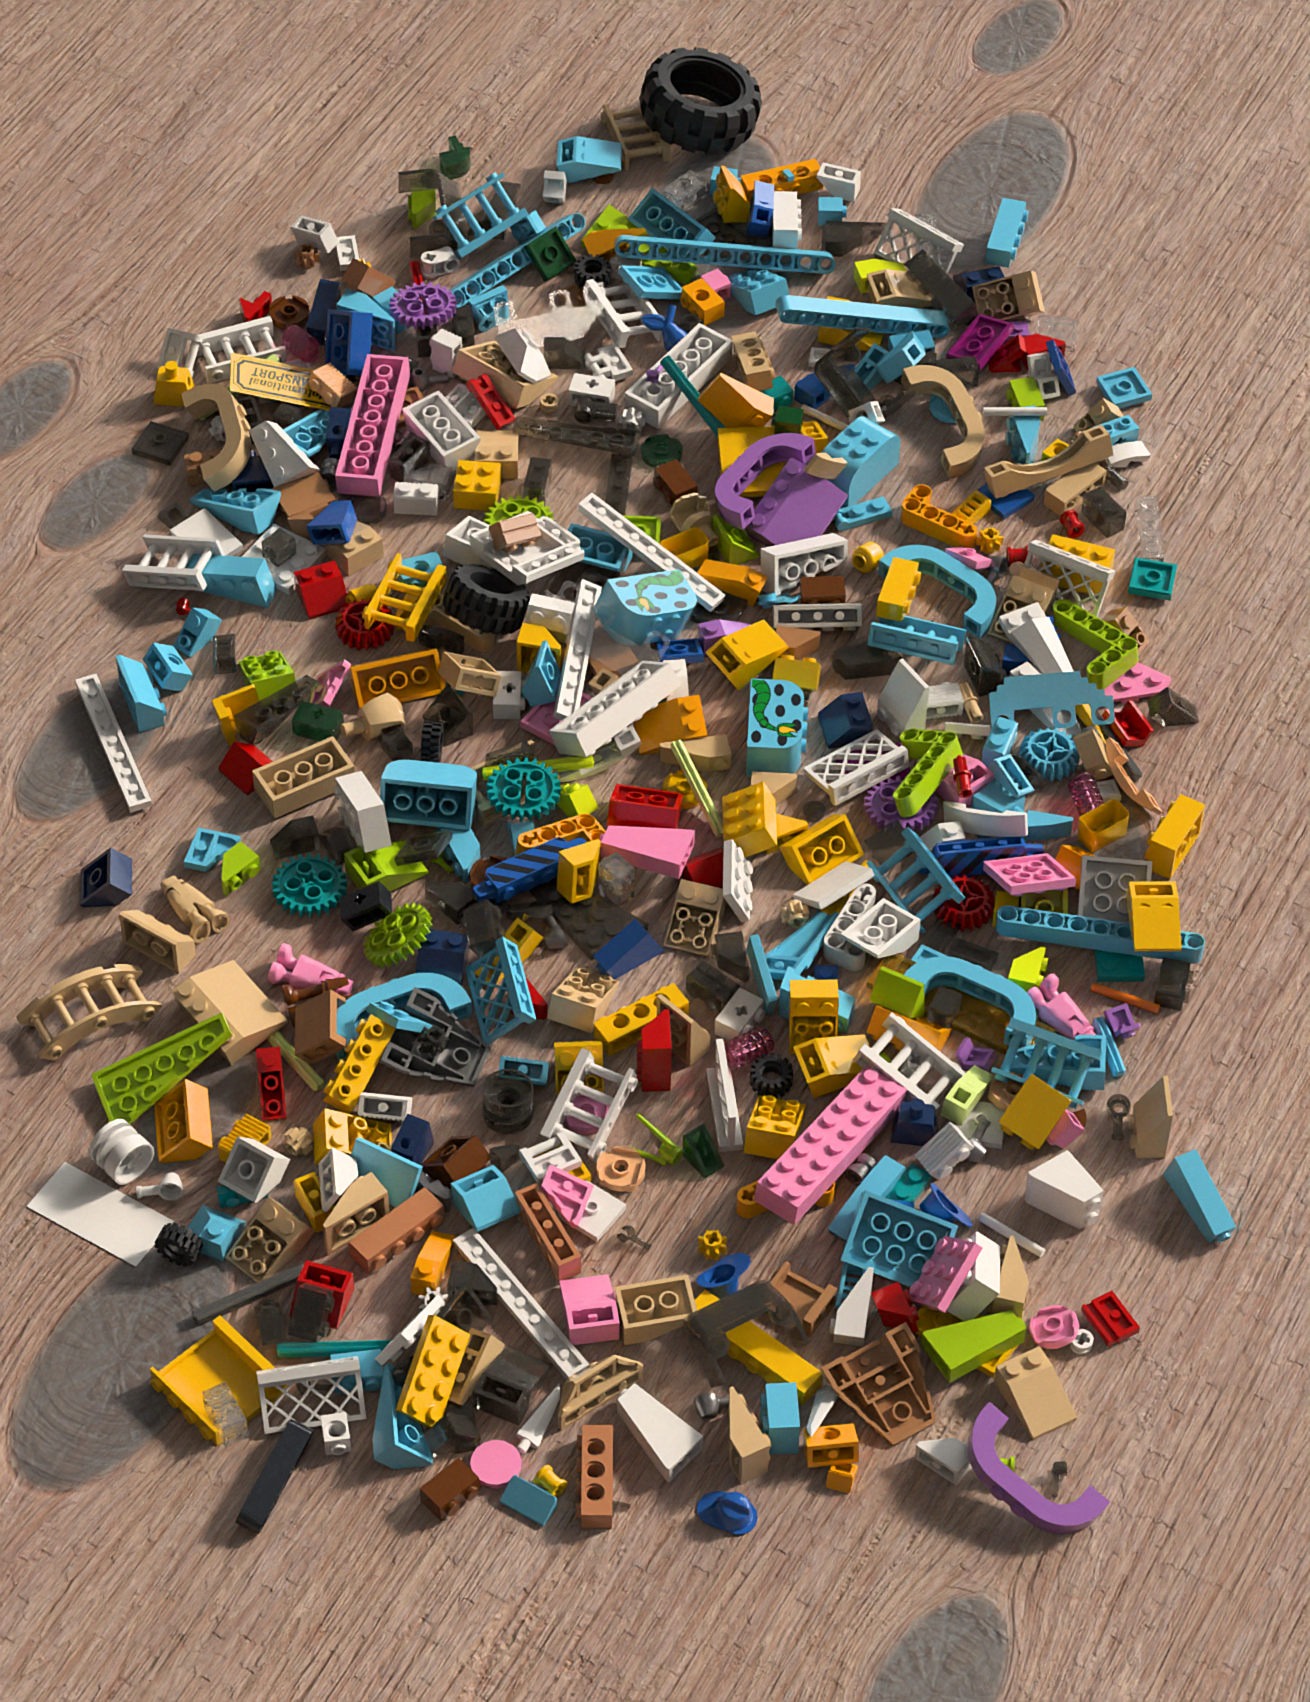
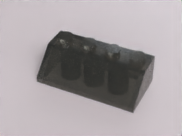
M923 249L904 264L907 279L911 283L915 282L918 285L917 288L923 296L928 295L931 298L930 302L937 310L941 309L944 312L943 315L949 323L953 322L957 327L967 326L978 316L975 303Z

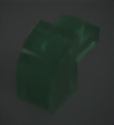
M456 135L448 137L449 151L439 153L440 170L445 181L462 177L471 168L470 146L464 147L462 142L459 143Z

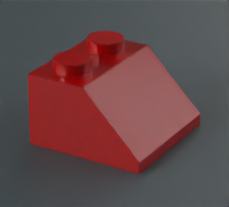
M335 560L293 572L295 591L309 620L340 611V608H345L346 596L348 595L342 574Z

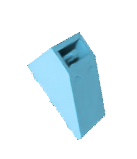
M579 136L558 141L556 166L559 172H565L567 183H574L621 171V143Z
M747 268L746 272L734 273L728 278L731 282L732 295L747 312L754 315L776 308L775 301L777 298L789 295L786 279L768 272V270Z
M347 289L336 304L337 310L373 313L372 345L395 352L394 319L366 294Z
M1010 416V418H1007L1008 433H1005V441L1007 445H1010L1011 458L1016 461V464H1032L1034 461L1041 420L1039 416Z

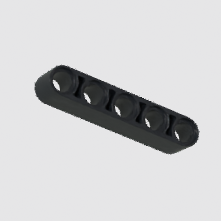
M290 1419L240 1510L235 1523L260 1534L313 1435V1429Z

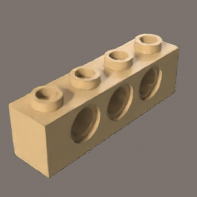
M756 331L731 336L733 340V353L745 385L757 391L773 388L772 380H775L774 368L771 367L770 358L767 357V351L763 346L762 338L758 339Z

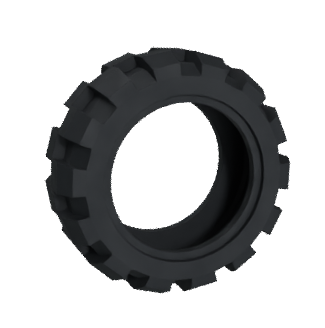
M685 47L673 49L669 54L665 52L659 56L646 71L639 97L642 116H644L645 122L652 132H658L660 139L670 145L674 143L681 146L682 150L692 153L703 151L705 155L719 154L721 150L730 152L748 140L755 130L762 105L759 85L755 77H750L749 70L741 63L736 64L731 61V57L720 52L715 54L708 52V49L694 47L693 50H687ZM682 95L699 96L716 103L720 107L701 105L686 99Z

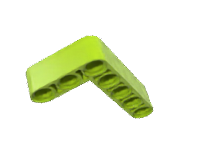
M1061 599L1053 604L1055 626L1101 653L1100 656L1087 666L1088 683H1095L1098 690L1108 687L1138 663V644L1135 639L1069 600Z
M913 728L907 729L900 734V741L908 750V758L920 759L893 793V798L901 817L915 815L954 767L953 759L957 758L958 755L962 757L963 752L956 733Z

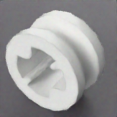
M1079 1329L1078 1335L1070 1343L1071 1350L1079 1355L1088 1354L1092 1350L1093 1335L1087 1330ZM1081 1339L1085 1340L1083 1345L1078 1344Z

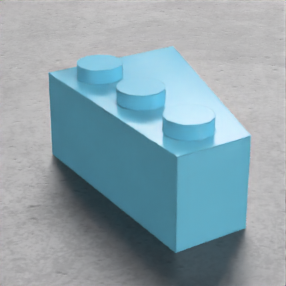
M788 966L783 978L779 999V1016L788 1020L790 980H815V978L809 975L806 979L795 974V969ZM838 990V1032L847 1033L855 1011L856 997Z

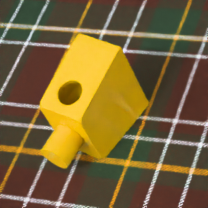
M168 361L165 366L159 367L155 385L154 405L184 406L181 393L195 387L189 369L178 367L175 361Z

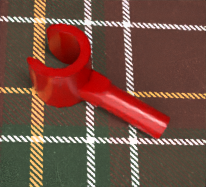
M179 598L176 604L177 614L189 615L191 608H188L190 602L185 598Z

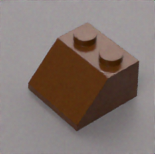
M476 1135L451 1136L421 1166H423L422 1171L424 1173H427L435 1181L439 1179L443 1187L447 1186L451 1189V1183L485 1169V1164L492 1157Z

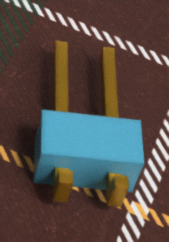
M802 167L792 171L785 169L783 173L781 172L780 176H784V181L790 182L794 180V177L804 174L805 171L793 175V172L802 170Z

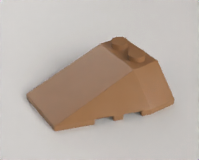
M906 1322L886 1332L880 1339L846 1357L841 1356L820 1368L832 1390L892 1446L936 1422L930 1392L927 1390L925 1382V1370L922 1367L919 1355V1344Z

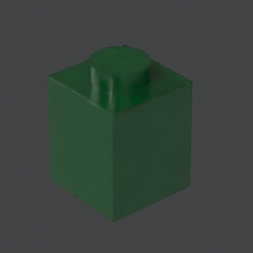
M779 405L777 414L773 413L771 426H775L774 435L781 433L800 434L804 409Z

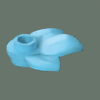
M775 592L758 596L759 601L757 604L758 606L762 605L763 609L771 608L776 603H793L799 600L801 596L799 594L798 596L790 597L789 593L776 596Z

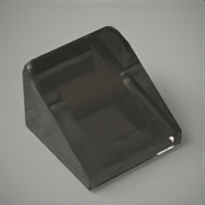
M176 501L160 511L157 518L168 528L172 529L188 519V516Z
M511 1144L489 1149V1155L492 1157L490 1163L501 1173L505 1172L520 1160L518 1153L519 1145Z

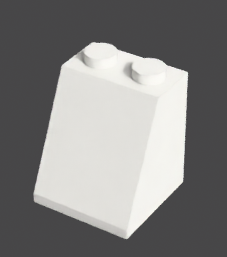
M1066 1150L1028 1172L1024 1200L1039 1210L1080 1230L1098 1221L1104 1190L1073 1155Z

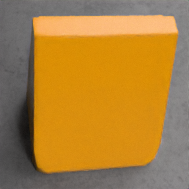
M851 1463L831 1465L827 1475L826 1487L850 1493L858 1466Z

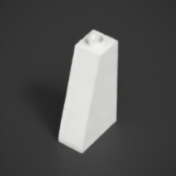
M635 1383L629 1389H624L617 1398V1413L663 1478L670 1482L703 1450V1436Z

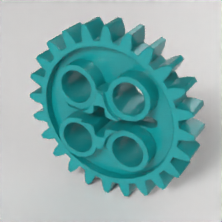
M525 757L524 762H520L518 758H516L515 763L507 760L506 767L499 764V770L494 769L493 776H489L487 798L490 799V806H495L496 813L502 811V817L510 814L512 821L516 816L519 817L520 822H523L524 817H527L530 822L532 821V816L541 819V813L549 815V809L554 810L555 803H559L561 787L560 780H557L558 774L552 773V767L545 769V762L538 765L537 759H534L532 763L528 762L527 757ZM523 775H527L525 804H521Z
M311 853L307 854V858H303L299 854L298 860L290 857V864L282 862V868H277V874L273 875V897L276 898L277 905L282 904L283 911L290 908V915L297 911L299 912V917H302L304 913H307L309 918L312 917V913H316L320 917L323 910L329 914V907L336 909L337 902H340V897L346 895L347 880L346 873L342 871V866H337L336 860L329 862V856L320 859V853L315 858L311 856Z

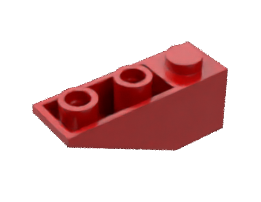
M280 1046L256 1049L262 1120L285 1119L287 1115Z

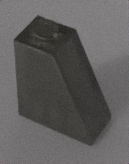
M868 634L833 651L832 667L845 680L886 676L892 674L902 657L898 652L867 645Z

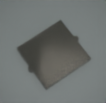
M898 819L864 840V843L872 853V858L876 859L879 865H882L905 845L906 839L901 834L904 828ZM908 853L902 860L906 859L913 853Z

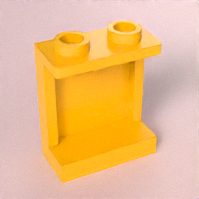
M1030 1074L998 1121L1002 1124L1000 1129L1010 1136H1013L1014 1133L1022 1138L1020 1143L1030 1150H1033L1034 1147L1040 1149L1072 1101L1035 1075Z

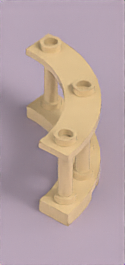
M115 964L110 969L103 970L102 966L62 980L50 987V993L41 999L36 997L16 1018L20 1024L36 1027L43 1039L45 1046L37 1054L38 1057L57 1061L70 1047L93 1032L122 1022H149L163 1005L161 1002L146 1001L135 983L143 973L139 966ZM116 988L129 989L135 1001L124 1003ZM105 989L114 1006L98 1010L89 992ZM80 996L90 1015L74 1023L64 1004ZM56 1010L66 1029L52 1038L43 1020Z

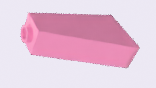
M608 826L605 834L602 833L599 837L601 841V857L680 879L694 847L695 831L687 829Z

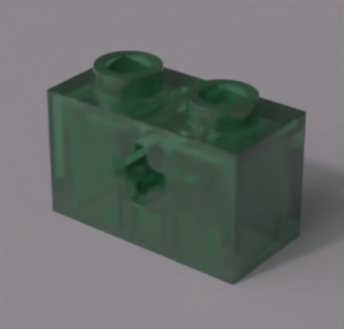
M301 701L292 718L293 735L319 742L333 736L337 741L341 734L340 726L344 723L343 711Z

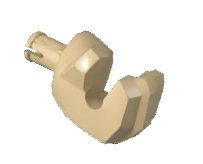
M698 493L684 495L675 500L670 515L678 530L684 532L698 527L708 537V547L718 543L719 537L712 530V517L715 514L717 515L718 512L717 503L714 500L708 501L707 496H701Z
M385 693L362 706L358 710V720L343 723L340 728L344 738L362 733L366 741L380 737L381 729L395 726L398 732L402 733L405 726L403 707L397 698L389 693Z

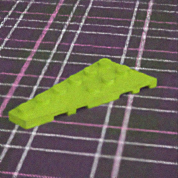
M609 204L583 238L593 231L638 227L632 224L627 219V216ZM581 239V246L586 248L583 240ZM641 244L638 250L646 252L649 249V245ZM662 246L659 248V252L662 254L668 252V250H666ZM642 259V266L664 267L674 280L684 284H690L698 274V266L693 263Z
M221 1012L92 1073L91 1076L109 1122L116 1119H124L128 1124L134 1122L232 1036V1033L223 1013Z

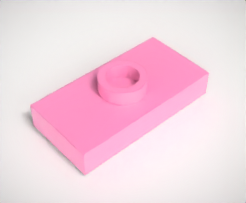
M960 546L946 548L945 553L975 570L989 568L991 565V559L975 553L976 550Z

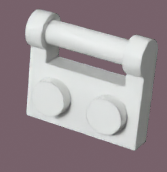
M167 328L156 368L159 369V367L165 366L168 361H175L178 367H180L187 340H190L191 345L184 368L189 369L191 377H193L194 371L192 369L199 344H202L203 337Z
M563 1131L555 1134L554 1138L528 1149L524 1147L518 1150L521 1161L526 1164L538 1185L541 1184L546 1169L550 1164L565 1172L582 1166L581 1158ZM557 1146H560V1147L557 1148V1149H554V1150H552V1151H550V1152H548V1153H545V1154H543V1155H541V1156H538V1157H536V1158L533 1159V1157L536 1156V1155H539V1154H541V1153H543V1152H546V1151H548V1150H550V1149H553V1148H555V1147H557Z

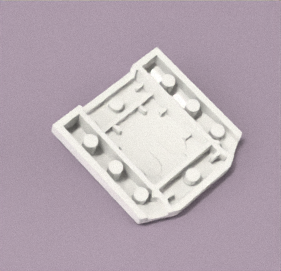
M527 511L514 517L530 514L532 512ZM542 516L540 519L536 518L537 526H539L542 536L535 540V545L528 548H523L522 545H519L517 550L506 553L505 549L495 550L489 527L470 534L469 542L477 556L517 585L528 583L584 559L585 553L584 550H581L580 541L576 536L551 518Z

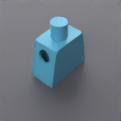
M995 778L973 795L972 809L1003 813L1006 810L1026 813L1023 811L1025 795L1015 798Z

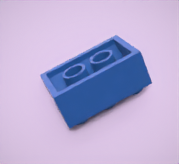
M328 309L325 364L331 363L337 368V371L339 370L344 375L362 376L366 356L370 354L372 345L373 313Z

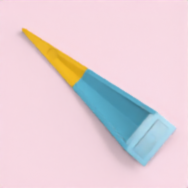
M865 860L861 866L869 867L867 865L868 860ZM854 890L827 907L820 909L803 927L796 930L782 943L765 954L772 979L783 980L788 966L794 968V973L798 975L803 970L809 968L824 943L825 935Z

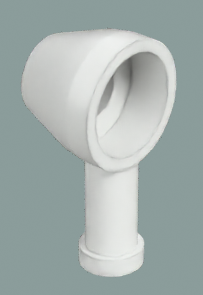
M172 1172L167 1173L159 1185L136 1187L138 1198L159 1195L165 1200L173 1201L179 1199L183 1193V1185L179 1175Z

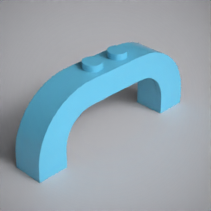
M925 545L902 546L888 552L879 560L878 575L886 579L893 557L919 562L918 572L936 578L973 603V606L964 613L962 629H966L967 632L978 639H981L989 631L995 615L996 595L991 584L974 569L967 567L956 558L937 548Z
M940 956L924 959L914 964L904 974L909 978L924 983V997L930 990L936 987H954L1003 1009L1010 1018L1012 1017L1035 1026L1036 1010L1028 993L1016 983L999 974L985 970L979 965H974L955 957ZM1007 1026L1004 1044L1009 1046L1013 1034H1011L1012 1029H1009ZM1026 1035L1025 1039L1022 1038L1019 1048L1030 1046L1033 1037Z
M415 973L399 979H393L376 987H370L347 999L346 1003L337 1010V1034L346 1039L347 1046L350 1039L354 1040L357 1035L355 1029L361 1019L365 1020L371 1015L367 1012L369 1003L380 1004L383 1001L394 1006L393 1009L404 1008L414 987L437 998L441 1002V1006L450 1015L453 1013L458 1017L457 1021L472 1016V1002L462 986L454 980L435 973ZM345 1048L336 1052L338 1060H344L347 1052L344 1051Z

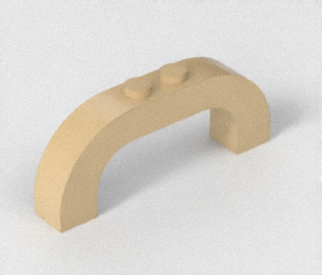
M916 365L904 368L901 383L908 397L919 394H934L947 403L964 437V442L960 445L943 449L941 464L948 478L966 473L978 462L985 439L982 415L980 412H977L973 397L969 396L963 383L945 369L930 365Z
M202 384L181 394L185 408L195 420L210 412H220L226 434L225 445L217 456L200 465L205 482L216 492L231 483L246 466L252 448L249 435L251 428L245 419L247 414L244 407L237 402L225 387L218 384Z

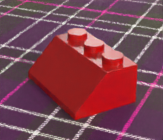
M616 784L609 800L607 826L677 829L683 793Z
M664 1009L641 1030V1039L637 1040L636 1075L638 1082L642 1084V1092L671 1091L672 1045L669 1009Z

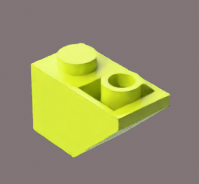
M577 782L571 785L569 783L560 785L561 796H559V803L556 804L569 818L580 814H590L599 809L588 784L579 785Z
M1040 947L1013 959L1008 980L1016 983L1026 992L1033 987L1039 989L1044 976H1041V971L1046 972L1049 958L1045 957L1046 948Z

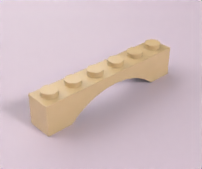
M1101 424L1082 431L1077 439L1065 450L1047 460L1032 464H1016L1003 460L984 467L988 489L997 499L1018 490H1024L1034 484L1046 482L1053 477L1065 475L1072 470L1084 468L1091 463L1103 461L1113 456L1110 434Z

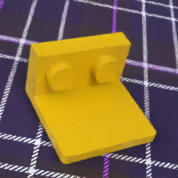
M253 684L212 700L219 726L228 746H231L236 741L235 734L238 733L236 725L263 715L257 691Z

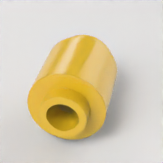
M366 584L349 590L348 596H346V603L352 604L353 600L359 602L362 598L365 601H369L375 595L377 587L374 584Z

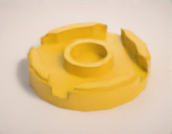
M678 770L673 775L672 773L667 775L663 781L662 790L683 793L681 809L697 807L699 803L683 771ZM699 774V776H700V778H701V780H702V782H703V784H704V786H705V788H706V790H707V783L703 780V777Z

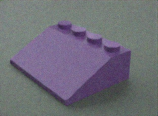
M791 457L755 508V518L745 527L748 537L767 547L821 536L848 498V494L827 479L806 473L804 469L807 465Z

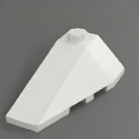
M1026 662L1011 670L1009 677L1042 673L1033 663ZM1052 707L1029 709L1050 730L1055 729ZM1061 710L1057 714V720L1061 724H1067L1071 720V713L1067 710ZM1077 720L1073 727L1057 728L1059 732L1065 730L1066 736L1082 732Z

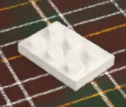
M733 839L724 841L723 897L739 920L745 922L750 920V910H752L750 892L753 891V887L750 881V874L753 873L751 862L745 859L742 849L737 847Z
M437 1295L375 1358L381 1366L389 1359L394 1362L403 1353L401 1347L403 1346L407 1349L417 1339L414 1334L417 1336L422 1334L427 1316L435 1315L438 1317L441 1314L438 1309L445 1301Z

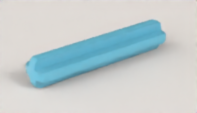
M1103 1016L1093 1019V1027L1097 1035H1106V1059L1112 1075L1115 1078L1125 1075L1126 1069L1106 1019Z

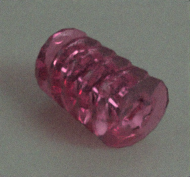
M292 325L283 332L281 344L294 356L305 363H311L318 358L319 343L312 335L297 325Z
M1082 773L1069 781L1068 789L1079 817L1104 804L1093 774Z
M757 1027L724 1042L728 1067L736 1070L739 1067L752 1063L757 1057L761 1058L762 1054L766 1053L767 1056L769 1051L774 1049V1040L770 1032L764 1027Z

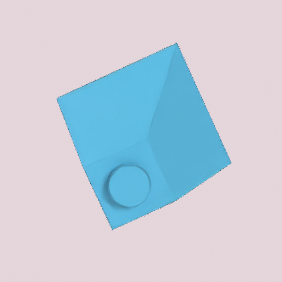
M547 640L542 641L528 671L524 686H522V695L528 700L530 707L555 702L561 670Z
M202 1204L187 1230L190 1228L193 1230V1234L197 1233L199 1235L198 1238L202 1239L203 1248L200 1253L223 1262L225 1256L244 1229L246 1221Z

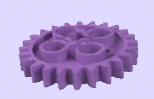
M421 282V285L413 283V287L405 285V290L399 288V293H393L394 297L390 298L389 308L391 317H394V321H399V325L405 323L406 328L413 325L414 329L418 326H421L422 330L426 326L432 329L434 324L441 326V322L447 323V318L452 319L453 314H456L457 305L452 290L447 291L446 286L440 288V284L432 286V282L428 285H425L424 282Z
M899 776L896 777L895 781L889 777L887 783L882 781L879 783V786H872V791H867V797H864V813H866V819H870V825L876 824L877 830L884 828V833L893 830V835H896L898 831L903 832L907 827L913 832L915 828L922 831L923 825L929 826L930 820H935V814L938 813V798H936V792H933L915 815L900 818L893 798V793L903 782Z

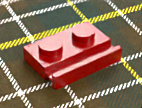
M1112 1290L1091 1300V1303L1087 1305L1083 1304L1081 1307L1082 1313L1108 1347L1139 1333L1140 1326Z

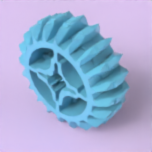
M1047 726L1045 730L1038 728L1036 732L1031 731L1029 736H1025L1020 744L1019 758L1022 768H1026L1027 774L1032 773L1033 778L1039 776L1042 781L1045 778L1050 779L1051 782L1054 778L1061 781L1063 776L1068 778L1070 773H1074L1079 764L1080 757L1072 735L1066 736L1065 730L1059 732L1057 727L1054 730H1050Z

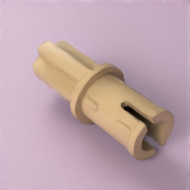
M966 682L958 684L964 700L963 709L966 710L970 723L977 724L981 722L980 720H983L984 717L979 709L978 699L974 697L969 684Z

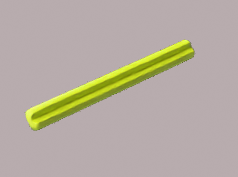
M573 756L537 761L538 765L545 762V769L552 767V770L556 769L557 772L586 769L594 766L593 756L586 758L583 756ZM499 765L483 767V779L485 781L489 780V776H493V770H499Z

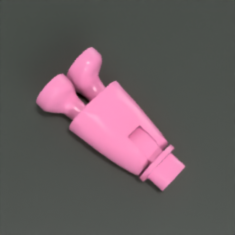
M283 943L278 951L277 962H273L267 981L271 984L286 982L293 989H303L321 984V981H325V979L345 977V975L305 955H301L299 960L292 956L291 946ZM348 979L349 985L334 989V992L339 995L350 993L354 981Z
M1055 974L1048 975L1040 984L1039 989L1033 987L1027 991L1034 1003L1035 1009L1040 1011L1038 1016L1064 1037L1074 1040V1036L1096 1035L1093 1032L1094 1028L1066 992L1060 994L1057 992L1059 978Z

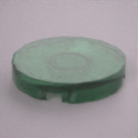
M667 434L649 436L641 445V458L647 465L653 468L675 459L680 462L683 456V448L680 441L675 437L674 439L669 437Z

